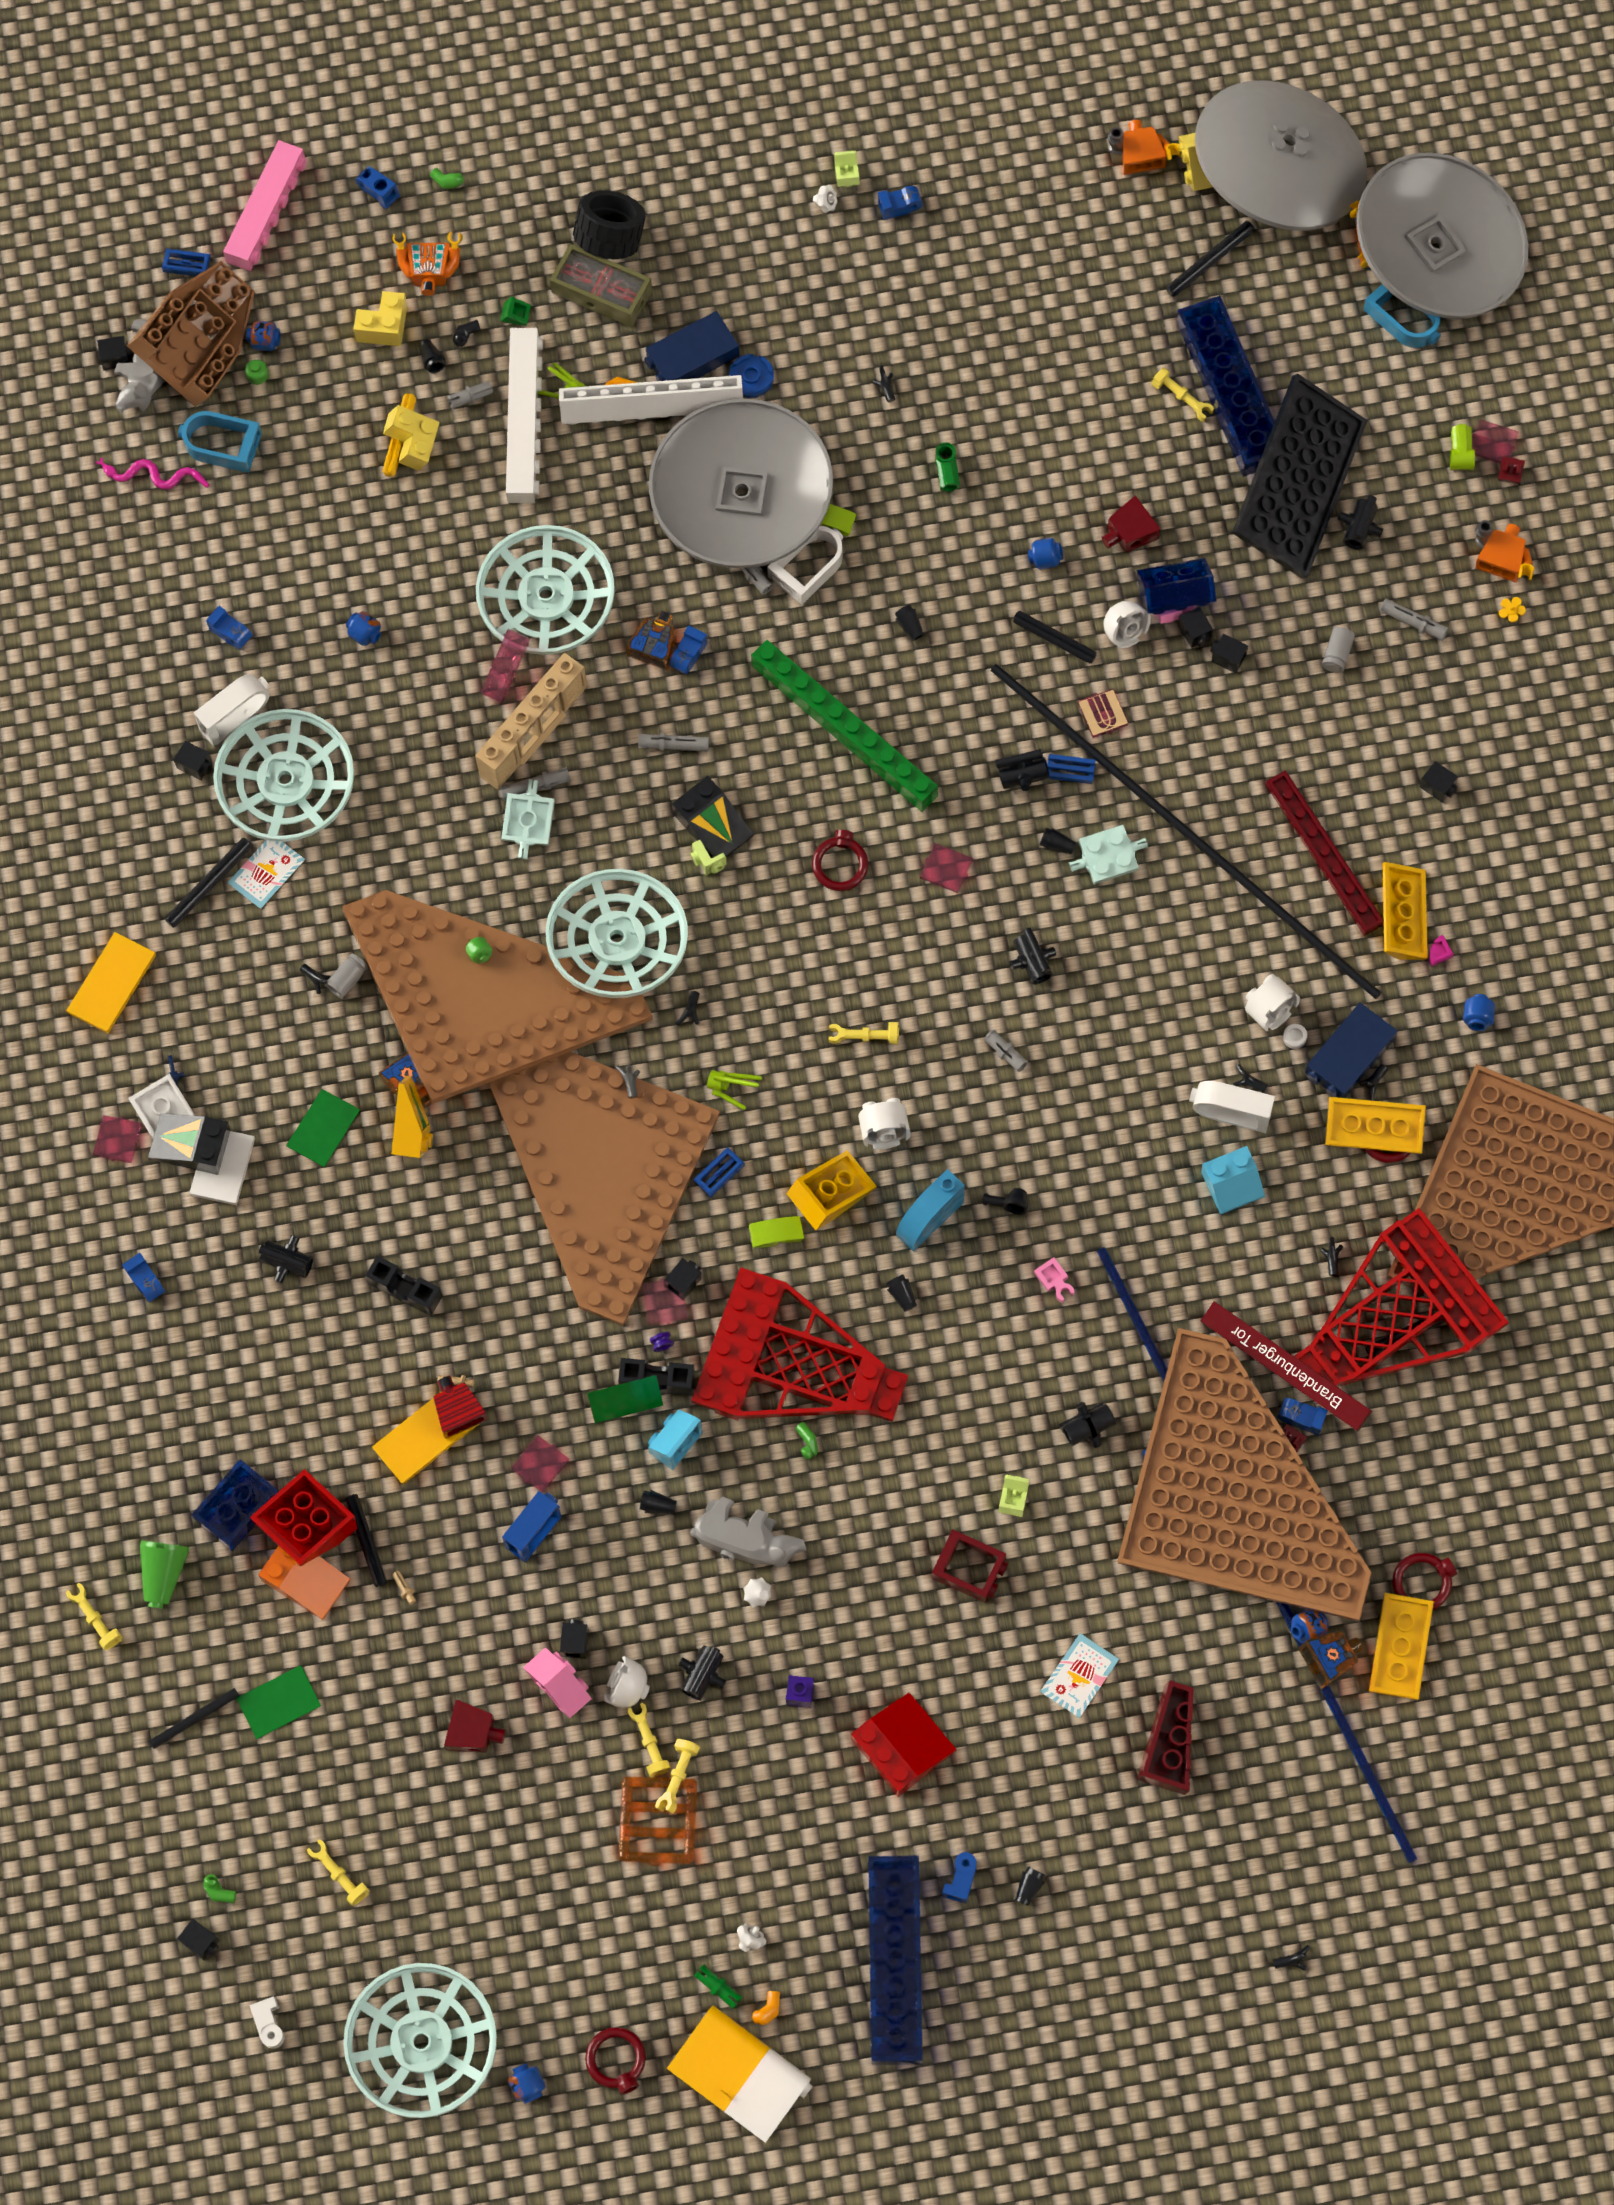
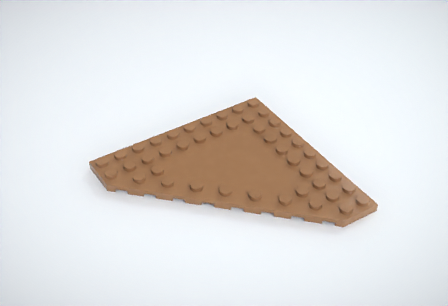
M388 890L342 906L343 913L431 1104L653 1020L651 1011L642 994L628 998H607L587 993L572 985L555 968L549 956L547 946ZM476 937L485 938L492 948L491 957L488 961L480 964L474 963L466 952V945ZM572 957L558 959L570 976L585 985L590 975L581 970ZM582 959L583 962L593 970H595L596 966L598 965ZM609 968L604 972L605 975L610 976L626 975ZM599 980L594 987L598 990L610 992L633 990L629 981L613 983Z
M568 1052L489 1082V1085L579 1309L624 1326L719 1118L720 1111L636 1078L638 1097L629 1099L626 1082L618 1070L573 1052Z
M1476 1064L1415 1210L1418 1208L1422 1210L1475 1280L1614 1227V1119ZM1394 1258L1387 1278L1390 1280L1404 1270L1396 1258ZM1401 1283L1402 1285L1415 1289L1414 1284Z
M1178 1328L1121 1545L1118 1564L1360 1622L1372 1575L1367 1564L1362 1559L1357 1548L1342 1527L1337 1516L1327 1503L1319 1487L1309 1474L1227 1340Z

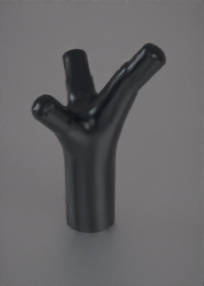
M881 365L879 366L881 381L874 380L873 383L882 388L888 403L895 401L891 387L893 373H889L887 377L884 367Z
M303 964L300 968V971L310 978L315 985L316 993L320 994V983L326 984L331 976L320 974L307 964Z
M691 991L687 1006L681 1017L675 1022L676 1025L679 1026L687 1017H692L696 1025L700 1023L696 1013L697 1002L700 996L699 992Z
M1238 1064L1236 1067L1243 1078L1238 1082H1234L1233 1086H1250L1264 1093L1268 1084L1251 1076Z
M1383 1064L1377 1068L1371 1077L1359 1082L1360 1086L1367 1085L1370 1087V1101H1374L1376 1087L1388 1071V1068Z
M1330 1237L1329 1252L1324 1248L1320 1249V1252L1327 1258L1329 1276L1339 1275L1338 1255L1343 1248L1340 1244L1335 1249L1334 1237Z
M1306 1945L1302 1950L1292 1955L1273 1959L1275 1969L1295 1966L1305 1971L1306 1966L1299 1961L1306 1958V1953L1310 1946Z

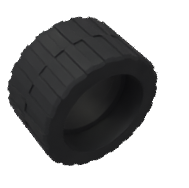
M611 190L592 191L580 199L573 230L574 240L580 248L596 257L612 260L630 257L639 249L646 212L638 201L628 195Z

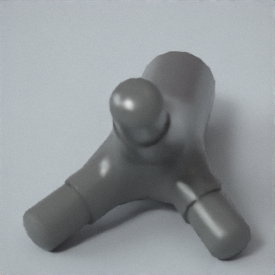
M619 1065L616 1066V1070L621 1073L626 1082L628 1098H637L636 1078L640 1071L636 1070L632 1074L631 1065H626V1071Z

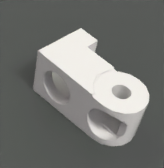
M273 1996L249 2005L263 2044L272 2049L280 2047L284 2042L285 2036L282 2029L278 2027L273 2013L274 2010L279 2009L276 1998Z

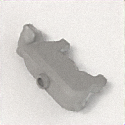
M134 320L131 328L132 331L138 332L147 320ZM134 354L133 363H117L115 375L125 377L129 381L117 398L116 408L120 413L128 408L139 407L144 412L150 404L151 396L164 382V379L136 354Z
M725 1497L710 1501L706 1506V1513L698 1518L695 1527L691 1529L692 1537L697 1538L702 1546L719 1552L722 1558L733 1561L736 1558L751 1564H771L776 1567H785L795 1554L800 1551H807L803 1539L788 1535L774 1536L772 1531L777 1522L774 1519L768 1518V1513L757 1509L749 1521L738 1517H729L730 1507L734 1504V1501Z

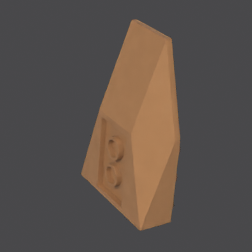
M220 261L172 290L129 342L127 347L196 407L209 398L240 353L255 291Z

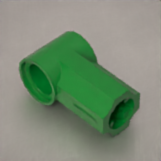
M940 443L935 451L940 491L952 492L960 488L956 449L951 443ZM949 454L951 457L943 459L940 455Z

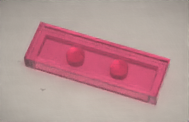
M510 629L507 630L481 690V694L503 703L530 638Z

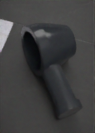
M1021 1188L1012 1189L1006 1198L989 1195L988 1193H984L983 1205L1004 1207L1006 1211L1012 1214L1022 1215L1028 1209L1027 1192Z

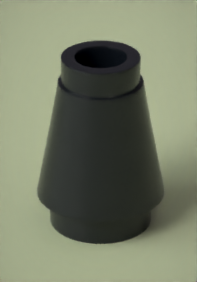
M425 339L421 341L419 348L424 368L430 373H438L445 367L444 356L431 340Z
M907 605L895 612L896 622L912 641L924 636L916 609H913L911 605Z
M1046 828L1039 845L1043 846L1044 850L1071 855L1076 841H1073L1054 828Z
M904 1274L886 1283L889 1287L887 1289L904 1312L917 1306L909 1279H906Z
M651 1489L650 1492L644 1490L639 1509L649 1514L674 1515L677 1501Z
M1027 1866L1026 1871H1022L1015 1900L1029 1906L1030 1902H1032L1044 1885L1045 1881L1043 1880L1046 1875Z

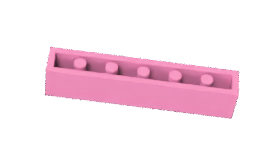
M278 140L223 251L226 263L251 271L253 265L259 262L260 251L263 245H267L272 227L277 225L279 213L282 208L286 207L290 191L296 187L297 176L300 171L305 169L307 159L302 148Z

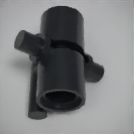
M1369 495L1367 499H1358L1353 513L1347 514L1342 511L1339 513L1337 520L1344 522L1345 526L1348 527L1343 539V543L1347 547L1361 550L1364 548L1368 535L1371 536L1373 534L1378 537L1382 535L1383 528L1376 526V523L1373 522L1378 508L1377 504H1375L1377 500L1375 496Z
M1042 749L996 760L1003 789L1021 786L1022 791H1028L1031 783L1050 778L1047 761L1043 757Z
M1032 928L1025 929L1023 934L1013 941L1019 956L1009 963L1012 970L1018 968L1026 969L1032 984L1036 985L1047 981L1053 976L1047 961L1049 958L1056 956V950L1054 947L1048 949L1040 948Z
M291 1235L288 1244L285 1243L284 1246L269 1240L265 1245H261L259 1249V1254H261L260 1262L276 1267L275 1271L277 1273L274 1281L283 1284L285 1276L289 1275V1272L306 1278L310 1273L314 1258L298 1251L297 1245L300 1238Z
M1085 1402L1078 1403L1076 1407L1079 1413L1060 1423L1059 1427L1071 1446L1087 1439L1091 1441L1093 1448H1098L1102 1445L1100 1432L1116 1425L1115 1418L1107 1404L1100 1403L1088 1409Z
M704 1645L695 1661L681 1658L678 1666L685 1669V1673L688 1674L680 1689L684 1694L701 1701L709 1685L711 1687L715 1685L720 1689L723 1688L726 1680L719 1677V1673L716 1672L724 1657L719 1649Z

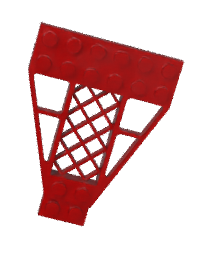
M1418 1208L1400 1221L1399 1219L1380 1233L1379 1238L1322 1329L1317 1333L1312 1343L1294 1357L1338 1387L1339 1385L1343 1386L1470 1353L1507 1326L1509 1322L1422 1210ZM1384 1244L1404 1270L1383 1286L1377 1288L1364 1271L1380 1246ZM1363 1278L1373 1293L1336 1319L1359 1279ZM1401 1283L1415 1285L1413 1297L1399 1295ZM1397 1286L1396 1294L1387 1293ZM1418 1288L1422 1291L1426 1298L1416 1297ZM1381 1297L1395 1299L1394 1311L1380 1309ZM1398 1299L1413 1301L1411 1314L1397 1312ZM1378 1300L1376 1309L1367 1308L1373 1302ZM1416 1302L1430 1304L1428 1316L1414 1314ZM1432 1307H1434L1437 1312L1431 1316ZM1361 1311L1376 1313L1374 1325L1360 1324ZM1358 1314L1357 1323L1347 1322ZM1379 1314L1393 1316L1391 1328L1377 1326ZM1396 1316L1410 1318L1409 1330L1394 1328ZM1413 1319L1425 1320L1412 1330ZM1443 1320L1463 1344V1347L1429 1356L1416 1338L1436 1322ZM1342 1326L1356 1328L1354 1340L1340 1338ZM1359 1328L1373 1330L1372 1342L1357 1340ZM1336 1329H1338L1337 1337L1333 1333ZM1376 1331L1391 1332L1389 1345L1375 1343ZM1393 1333L1405 1334V1336L1392 1344ZM1342 1343L1354 1344L1352 1356ZM1408 1343H1413L1424 1357L1378 1370L1374 1369ZM1357 1345L1371 1347L1369 1359L1355 1357ZM1374 1347L1386 1349L1372 1359ZM1356 1362L1366 1364L1360 1368Z
M740 1267L691 1402L714 1410L716 1414L737 1421L749 1418L854 1414L872 1415L893 1422L909 1377L907 1374L886 1368L883 1362L788 1283ZM785 1292L789 1293L812 1312L807 1327L803 1332L774 1323ZM818 1317L853 1347L848 1348L812 1336L810 1331L815 1318ZM770 1332L776 1334L774 1336L769 1337ZM785 1337L791 1338V1339H794V1340H797V1341H800V1342H798V1343H796V1344H794V1345L789 1346V1344H788V1342H787V1340H786ZM782 1338L786 1348L774 1353L769 1343ZM805 1345L809 1356L797 1361L792 1351ZM809 1345L821 1348L822 1350L813 1354ZM765 1346H767L771 1355L761 1360ZM789 1352L794 1363L781 1368L777 1358ZM831 1352L845 1357L835 1361ZM828 1353L832 1364L820 1369L815 1358ZM774 1360L778 1370L765 1375L761 1365ZM812 1360L817 1371L804 1376L800 1365ZM855 1360L860 1361L859 1367L857 1366ZM851 1361L855 1371L843 1376L838 1366ZM797 1368L801 1378L789 1383L784 1373ZM835 1368L840 1378L827 1383L823 1373ZM781 1375L784 1381L774 1377ZM820 1375L824 1386L812 1391L807 1380ZM855 1377L850 1390L846 1380ZM752 1381L783 1391L777 1410L742 1411ZM804 1382L806 1388H803V1387H800V1386H797V1385H799V1384H801V1383ZM843 1383L847 1394L835 1398L830 1388ZM827 1390L830 1396L821 1394V1392ZM788 1393L830 1406L782 1409Z

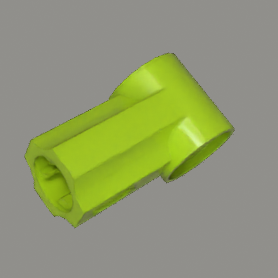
M1466 424L1453 426L1451 428L1450 470H1474L1475 450L1472 449V428Z

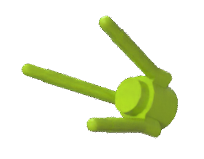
M556 362L553 363L556 369L551 366L548 367L550 372L567 383L565 388L586 387L585 384L575 379ZM545 390L538 391L540 395L559 399V394Z
M711 1070L707 1081V1088L713 1089L712 1095L719 1096L745 1110V1105L726 1095L722 1090L727 1091L730 1083L757 1088L759 1087L758 1083L746 1080L760 1081L762 1076Z

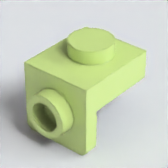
M856 151L834 153L837 187L860 185Z
M701 840L692 843L693 852L690 853L692 860L696 866L700 865L706 875L718 873L727 865L724 853L711 859Z
M1005 1475L998 1509L999 1513L1023 1516L1029 1479Z

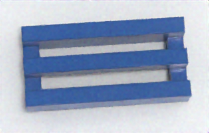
M166 249L162 271L165 273L197 276L209 269L211 255ZM170 257H176V258H183V259H182V260H176V259H169V258H170ZM184 259L204 261V263L191 262L190 260Z
M1049 754V779L1093 784L1096 760ZM1052 769L1073 773H1087L1089 776L1052 772Z
M727 1147L693 1179L694 1183L699 1185L711 1198L745 1166V1163ZM729 1155L731 1158L704 1183L702 1180ZM734 1162H736L737 1164H736L733 1168H731V1169L710 1189L709 1186H710L711 1184H713Z

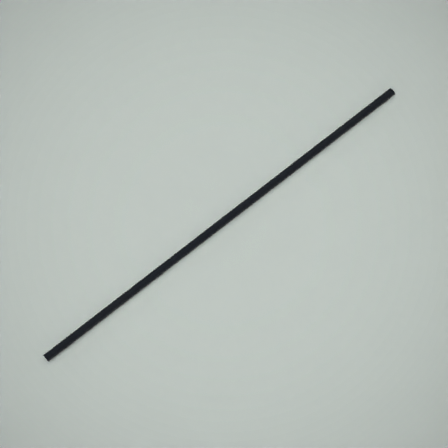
M995 664L991 668L992 673L1375 999L1381 995L1382 992L999 665Z

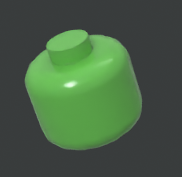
M251 360L245 366V374L250 383L260 385L267 380L269 373L263 361Z
M476 937L468 942L466 952L474 963L480 964L488 961L492 955V948L485 938Z

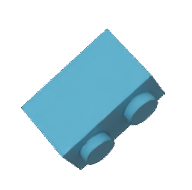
M1247 1146L1202 1164V1176L1220 1215L1265 1197L1257 1166Z
M679 1409L675 1414L671 1413L663 1423L665 1427L660 1433H654L648 1442L649 1453L672 1471L703 1433L701 1420Z

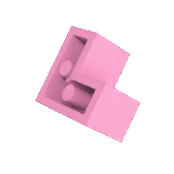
M544 1648L523 1667L533 1681L547 1693L559 1710L569 1719L592 1699L586 1692L589 1689L587 1684L580 1677L575 1678L573 1674L576 1670L557 1652L552 1654L547 1648Z

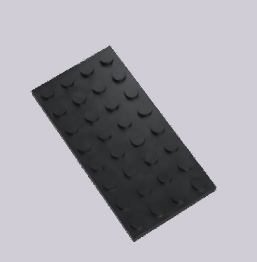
M1293 375L1232 534L1300 578H1307L1363 434L1367 419L1301 375Z

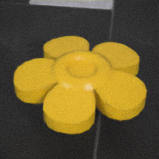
M1514 597L1512 603L1509 599H1503L1501 601L1503 609L1499 610L1500 617L1502 619L1508 617L1511 623L1517 622L1518 615L1523 616L1526 613V608L1520 606L1522 603L1521 599Z

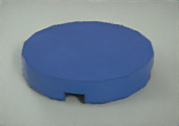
M746 354L738 357L730 367L729 376L741 375L743 397L756 398L762 396L770 390L774 382L772 365L763 356Z

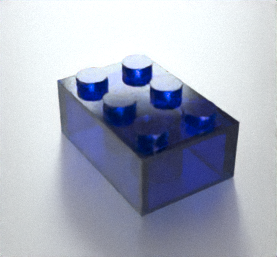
M1205 558L1137 570L1139 593L1148 614L1157 615L1167 610H1184L1189 606H1207L1211 602H1217L1214 576Z
M240 1459L191 1516L197 1524L233 1552L256 1525L250 1519V1516L277 1494L278 1490Z

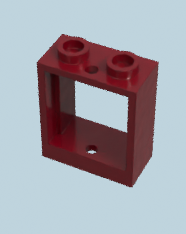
M952 1529L932 1571V1579L986 1603L988 1597H994L998 1588V1584L995 1583L998 1575H1004L1009 1563L1006 1562V1553ZM959 1543L997 1559L983 1590L945 1573Z

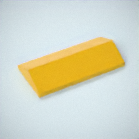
M1384 862V952L1398 960L1428 959L1426 870Z

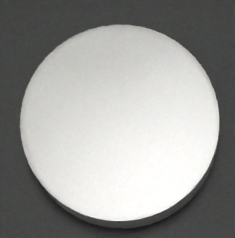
M1289 1025L1283 1034L1285 1045L1291 1049L1302 1048L1307 1041V1031L1302 1025Z

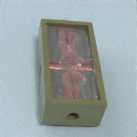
M570 244L550 279L551 292L629 327H633L652 293L650 277L608 259L596 257L573 244Z

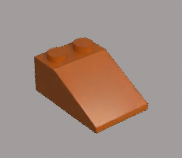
M279 1546L258 1574L262 1582L321 1620L326 1617L351 1580L320 1556L299 1566Z

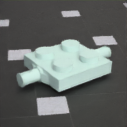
M532 779L528 780L527 793L507 794L501 837L502 841L519 844L518 858L522 859L523 857L524 860L528 859L529 846H549L555 804L553 798H545L536 794L538 781L534 780L533 782Z
M1120 825L1080 838L1078 843L1082 851V859L1069 862V866L1072 872L1085 868L1090 873L1093 884H1097L1137 871L1139 866L1135 858V851L1148 848V844L1145 838L1131 842L1126 834L1124 825Z

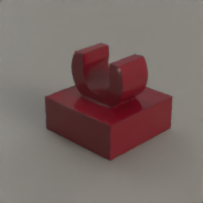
M1502 456L1497 480L1520 485L1525 460Z
M1286 1424L1283 1431L1298 1453L1307 1436Z

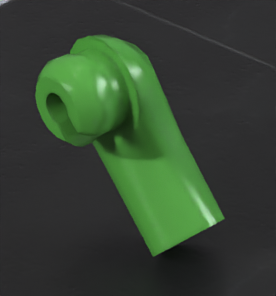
M438 168L433 169L430 173V177L443 189L457 188L464 182V178L460 173L444 175Z
M801 1422L796 1426L795 1430L806 1444V1447L801 1449V1454L806 1460H809L818 1453L816 1436L805 1422Z
M209 1874L204 1878L203 1887L211 1900L235 1903L236 1891L224 1890L217 1876Z

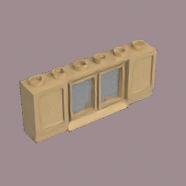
M566 653L562 654L475 755L479 775L483 780L499 790L519 765L523 766L565 718V712L586 689L587 680L584 666Z

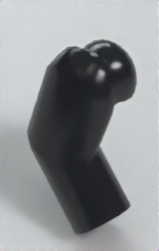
M478 320L457 327L453 336V343L456 346L463 347L467 343L470 334L481 331Z

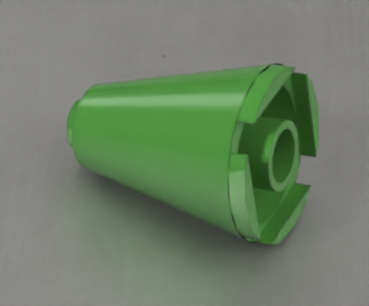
M141 1540L140 1555L144 1601L149 1602L148 1607L163 1609V1604H169L188 1556L189 1547Z

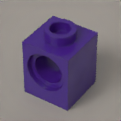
M789 1675L786 1705L811 1708L814 1678Z

